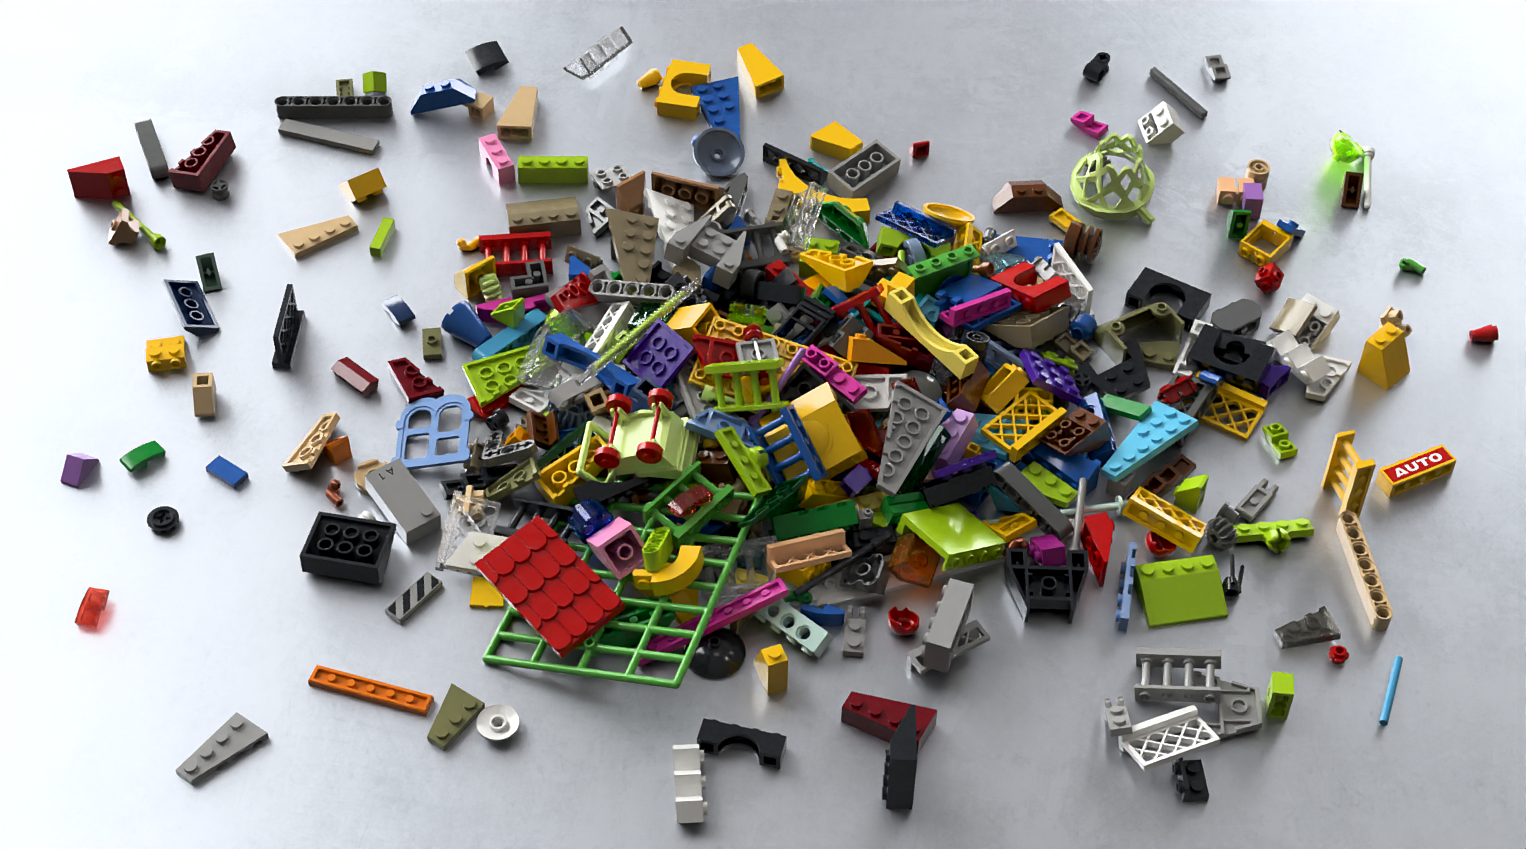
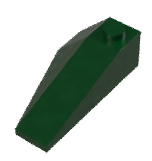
M808 475L778 483L737 526L743 528L786 512L792 513L800 507L799 504L805 499L809 480Z

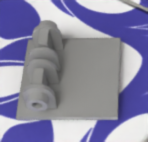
M615 165L612 168L601 169L591 173L592 178L595 180L593 182L594 187L602 191L614 188L615 185L632 177L624 165Z

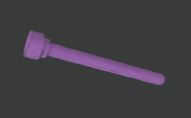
M805 348L798 350L779 379V394L806 354ZM771 393L765 402H772ZM761 409L754 416L751 415L747 423L750 425L758 424L761 428L759 419L765 417L769 409Z

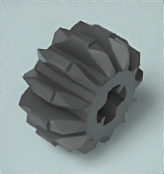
M1222 516L1208 521L1205 525L1204 533L1206 534L1205 538L1210 541L1209 544H1212L1215 549L1220 551L1234 546L1237 542L1238 534L1236 533L1237 529L1232 526L1233 523H1230L1227 518Z

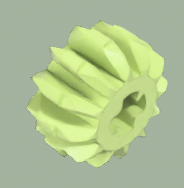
M486 274L479 278L480 288L486 302L504 298L496 274Z

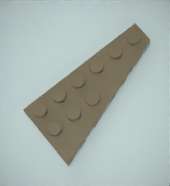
M606 208L605 213L606 217H608L609 229L612 233L613 246L623 281L650 283L659 218Z

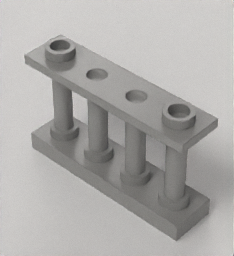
M1136 647V666L1142 667V684L1134 685L1135 700L1145 702L1221 703V687H1214L1215 669H1221V650ZM1151 667H1163V685H1150ZM1172 668H1185L1184 686L1171 685ZM1193 668L1206 669V687L1193 686Z

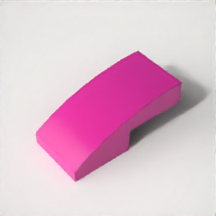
M1080 110L1070 118V121L1076 127L1097 139L1109 131L1108 125L1095 121L1093 114Z

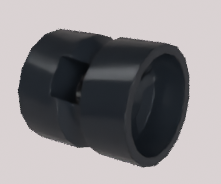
M977 331L967 332L964 345H967L979 356V361L982 364L985 363L990 337Z

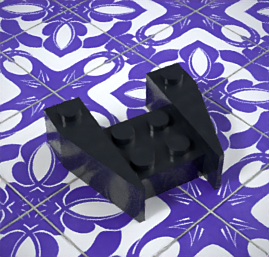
M1006 549L1004 561L1005 579L1024 622H1028L1030 608L1068 610V624H1072L1088 574V550H1067V565L1035 566L1028 565L1027 549Z

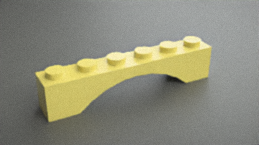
M903 286L888 293L884 309L960 380L974 373L979 356L971 348L964 344L952 342L939 334L924 317L915 297Z

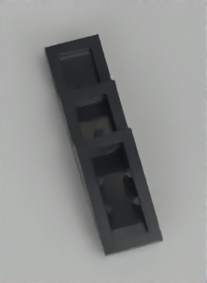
M518 465L482 466L479 472L460 474L458 480L440 481L439 488L445 500L459 499L460 497H465L466 486L473 485L475 491L484 490Z

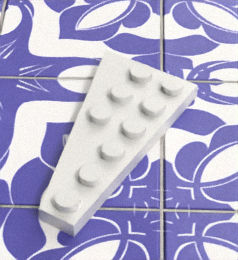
M645 188L643 194L649 201L647 204L648 208L652 210L654 217L659 218L657 232L660 240H663L665 244L663 246L665 251L667 242L677 231L694 223V205ZM668 261L672 270L676 264Z

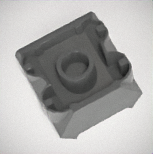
M873 554L869 558L863 556L844 568L839 585L844 588L885 595L890 573H892L891 563L885 561L881 554Z

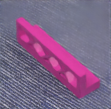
M1005 288L950 308V311L947 310L939 313V318L950 326L956 327L1009 308L1012 291Z

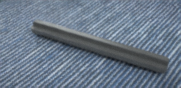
M1157 67L1150 69L1149 75L1200 119L1207 117L1208 111Z

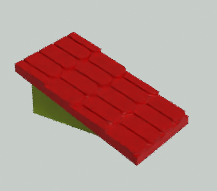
M539 515L487 553L482 559L474 563L476 569L561 659L626 608L619 596L577 556L576 552Z

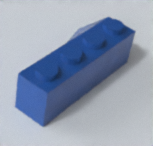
M1040 442L1022 457L1028 463L1037 462L1076 491H1078L1080 478H1086L1085 497L1097 487L1101 461L1097 459L1092 461L1084 453L1064 456Z

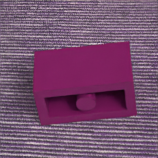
M1053 534L1030 538L1028 554L1040 566L1067 565L1065 545Z

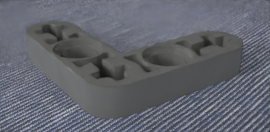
M496 430L486 437L482 460L486 467H493L530 457L537 453L538 448L535 441L531 439L504 446L506 442L502 430Z

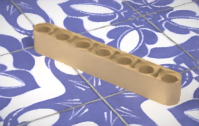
M1342 511L1336 525V532L1368 620L1374 630L1386 631L1393 615L1391 605L1357 515L1352 511Z

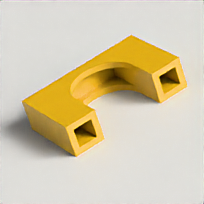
M672 59L670 66H667L666 76L663 77L662 87H659V97L655 98L654 106L657 107V115L697 120L700 112V96L681 94L674 90L681 86H697L710 83L711 65Z

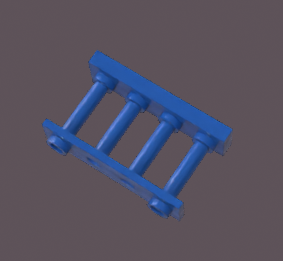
M794 405L785 406L780 409L781 417L761 428L758 424L747 427L751 441L756 446L765 449L764 452L759 453H768L769 463L766 467L775 486L786 481L781 471L800 460H804L808 468L807 471L794 478L808 475L809 478L818 481L829 476ZM783 424L787 425L790 435L768 445L764 435ZM792 442L796 443L799 449L798 453L777 464L773 452Z

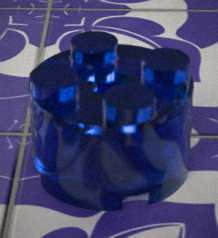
M590 498L581 501L572 509L573 514L571 518L568 517L567 524L581 542L589 546L586 539L614 521V517L599 500H592Z

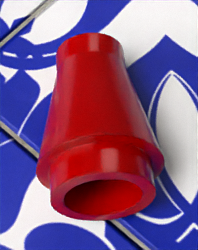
M1490 324L1470 330V341L1494 342L1498 340L1497 326Z

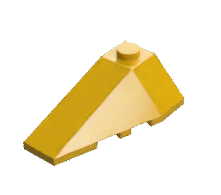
M811 249L799 254V257L831 285L836 286L843 292H852L853 289L861 287L874 265L872 260L861 256H855L852 259L847 258V254L832 255V252Z

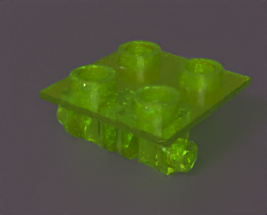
M736 302L730 304L729 311H733V313H730L726 320L741 325L744 323L764 326L767 318H763V316H767V308H764V306L755 305L752 316L753 305L750 306V314L746 315L747 304H745L744 314V304Z

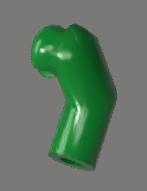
M793 590L788 591L789 596L783 598V601L786 603L795 600L801 604H810L813 599L812 594L808 591L796 598Z

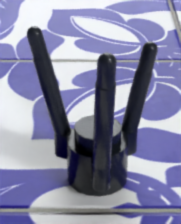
M1234 554L1230 555V576L1226 577L1222 584L1224 596L1229 598L1237 597L1242 593L1241 584L1244 565L1240 567L1237 580L1235 578Z

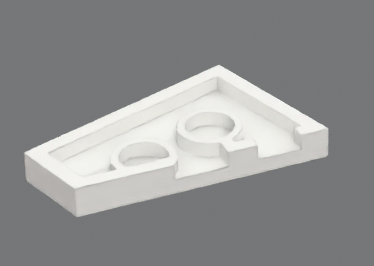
M1314 354L1315 358L1321 356L1320 354ZM1323 355L1332 371L1308 384L1305 398L1324 402L1351 367V361Z

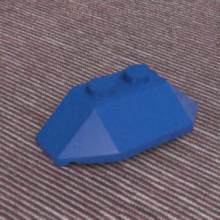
M462 79L428 83L422 86L412 103L410 113L413 115L476 102L477 90Z

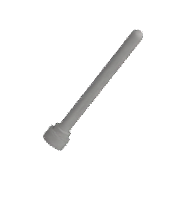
M1084 477L1079 480L1072 546L1069 550H1081L1079 547L1087 479Z

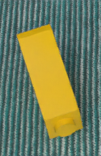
M834 121L810 135V149L846 160L863 149V141Z
M781 644L761 649L753 660V665L767 696L787 690L788 659Z

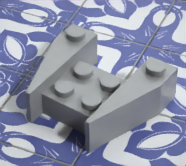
M710 214L677 231L667 242L664 259L678 266L687 257L709 267L714 265L716 269L712 282L729 289L737 278L746 232L743 231L737 240L709 228L712 217Z

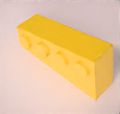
M598 434L590 440L584 471L594 478L604 469L594 462L595 451L602 447V445L607 446ZM582 444L540 471L542 478L534 481L538 492L548 503L567 506L575 498L573 488L586 482L576 474Z

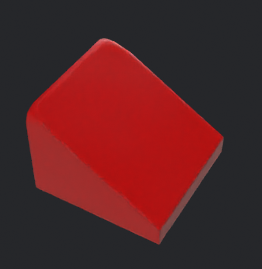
M930 141L913 143L909 148L912 158L929 155Z

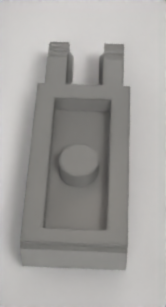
M1263 478L1241 500L1235 510L1240 513L1239 516L1251 522L1274 497L1279 486L1275 484L1267 491L1265 488L1268 485V480Z
M848 605L847 618H845L843 655L863 657L866 619H864L865 606H861L859 609L860 619H853L852 605Z
M1118 697V705L1116 706L1111 705L1109 698L1104 699L1106 719L1111 737L1133 734L1123 697Z

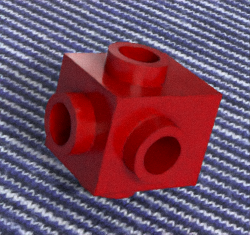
M1273 262L1259 268L1254 282L1264 294L1271 291L1275 292L1281 286L1284 273Z

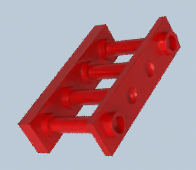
M550 231L479 235L480 253H485V259L492 256V253L503 252V262H495L497 277L526 275L525 262L544 260L546 274H553L552 259H547L546 249H552ZM528 250H539L540 259L529 260ZM521 251V260L511 261L510 252Z
M881 283L831 307V309L836 311V316L838 315L842 320L848 315V310L854 307L855 310H858L866 327L875 333L876 327L864 307V302L871 300L877 307L885 324L901 325L898 321L893 323L888 312L884 309L880 294L885 289ZM813 319L816 326L820 324V322Z

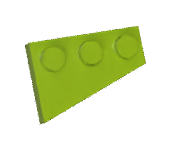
M1033 461L1021 471L1051 503L1067 508L1077 500L1078 491L1037 462Z

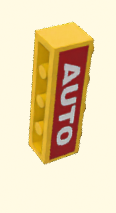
M1443 444L1431 447L1427 451L1416 453L1407 459H1401L1389 466H1383L1378 471L1375 483L1388 498H1391L1452 473L1457 460Z

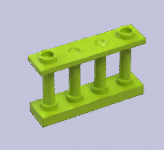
M774 358L713 363L705 366L704 374H712L715 380L718 406L713 407V409L726 414L733 411L771 409L772 412H777L789 405V400L780 401L776 375L778 368L784 366V359ZM760 370H766V373L769 375L772 402H762L758 377ZM744 371H748L751 377L754 403L744 404L740 375ZM724 373H730L733 379L736 401L734 405H726L722 380Z

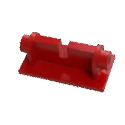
M1191 374L1188 377L1184 375L1178 378L1176 383L1164 385L1159 389L1157 399L1162 397L1161 402L1169 406L1181 399L1178 395L1179 392L1183 398L1196 392L1198 386L1195 382H1191L1193 375Z

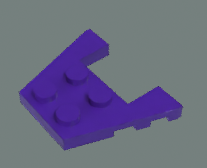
M994 449L932 471L931 473L934 479L939 478L940 481L954 477V472L958 471V474L966 473L973 470L971 466L998 456Z

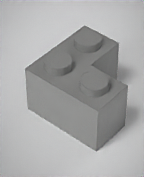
M777 303L764 315L775 326L776 322L782 324L791 313L782 303ZM806 314L799 319L808 325L815 324L813 318ZM796 323L794 328L783 339L794 341L808 328Z

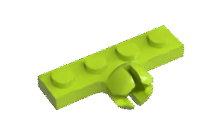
M733 426L717 429L714 435L753 498L769 494L772 488L760 471L765 469V466L769 463L768 453H759L764 452L765 449L760 446L746 447Z
M1304 518L1233 526L1237 529L1236 533L1238 534L1236 543L1264 541L1268 548L1275 553L1278 552L1277 548L1280 552L1287 550L1290 546L1289 540L1291 538L1314 536V527L1309 519Z

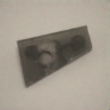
M1323 606L1314 614L1308 613L1304 615V619L1292 621L1275 629L1274 637L1283 650L1338 640L1341 637V632L1326 607Z

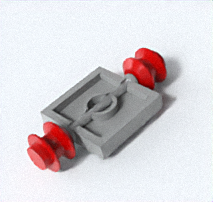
M751 324L744 328L745 342H736L739 361L779 358L774 338L763 339L762 329L759 325ZM760 370V373H758L759 385H769L768 373H766V370ZM748 371L742 372V375L748 374Z

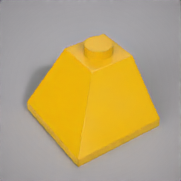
M492 255L454 274L455 288L467 300L482 292L479 284L480 277L491 273L496 274L495 257Z

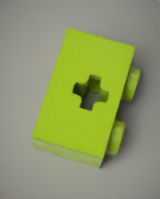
M1272 672L1265 695V717L1287 719L1294 697V674Z

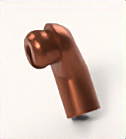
M334 479L327 487L326 497L336 507H340L344 502L339 496L341 483L339 480Z
M1023 537L1013 539L1005 547L1002 555L1005 557L1007 548L1026 549L1029 543Z

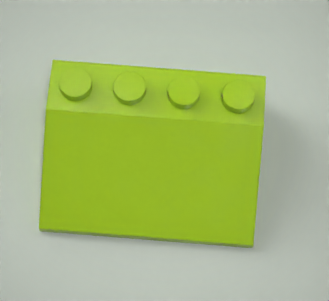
M1213 555L1135 565L1133 585L1149 628L1228 617L1220 573Z

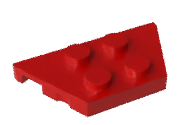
M693 333L692 341L703 372L704 367L709 364L739 361L736 351V342L738 341ZM724 373L722 378L732 379V376H730V373Z

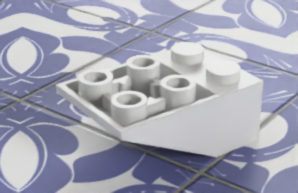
M1306 293L1302 301L1314 304L1318 308L1299 337H1295L1299 345L1306 342L1312 351L1332 331L1340 319L1338 309Z

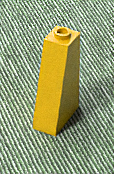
M752 43L737 48V61L755 99L784 88V74Z

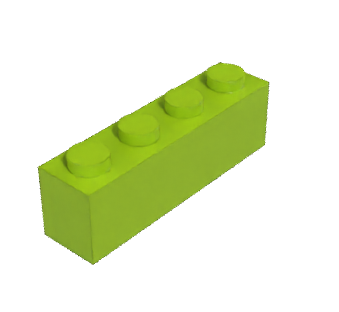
M518 156L519 183H588V156Z

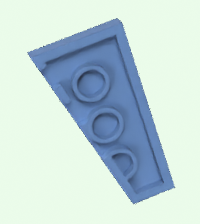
M1129 542L1126 561L1121 562L1120 574L1124 575L1119 580L1118 590H1122V594L1118 593L1117 606H1120V610L1117 609L1115 622H1119L1118 630L1127 631L1136 561L1135 554L1137 551V543Z

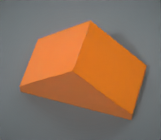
M348 436L334 438L327 442L322 450L335 466L352 458Z

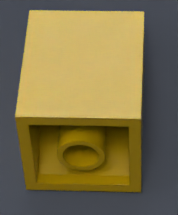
M711 303L680 307L667 322V325L694 347L692 341L693 333L706 336L713 317L720 316Z
M1387 322L1365 342L1357 372L1387 391L1410 372L1404 331Z

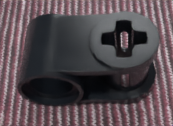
M1105 52L1098 53L1086 64L1083 76L1095 82H1100L1109 72L1108 63L1110 55Z

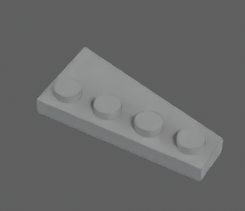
M236 712L175 770L176 774L193 786L217 771L216 768L223 763L228 764L234 760V756L242 751H249L258 741L261 740L263 742L268 739V733Z

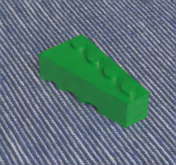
M854 499L770 518L774 540H780V542L790 540L792 537H803L815 532L830 531L834 528L848 530L851 529L850 525L859 523Z

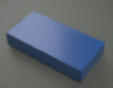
M220 455L205 467L208 473L234 489L248 478L246 471Z

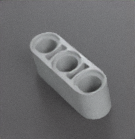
M587 371L553 388L548 394V399L560 412H563L584 402L585 394L601 387L603 389L604 385L591 371Z

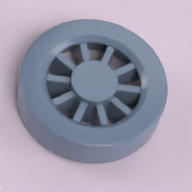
M911 238L903 242L907 266L927 260L924 249L917 238Z

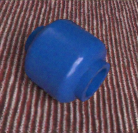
M1086 313L1079 314L1070 325L1072 336L1078 340H1088L1097 328V322L1094 317Z

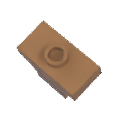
M122 208L116 220H112L108 244L115 246L121 242L133 244L139 234L140 221L133 219L129 215V210Z

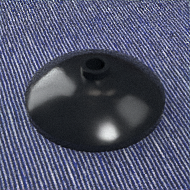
M724 627L701 638L688 668L698 676L708 679L728 677L737 672L745 661L746 649L744 642L738 634ZM689 644L684 645L683 655H685Z

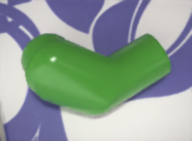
M1403 258L1399 261V267L1404 271L1414 270L1421 275L1426 271L1425 266L1412 258Z

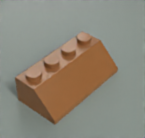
M653 171L651 173L653 191L693 204L694 210L707 212L725 195V188Z

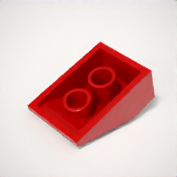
M120 156L67 169L75 198L115 200L131 195Z
M1107 512L1084 516L1080 539L1082 549L1088 550L1089 565L1099 587L1104 586L1112 544V534L1115 531L1114 521L1109 518Z

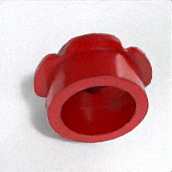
M1340 645L1330 647L1328 655L1332 663L1340 665L1349 658V653L1345 647Z

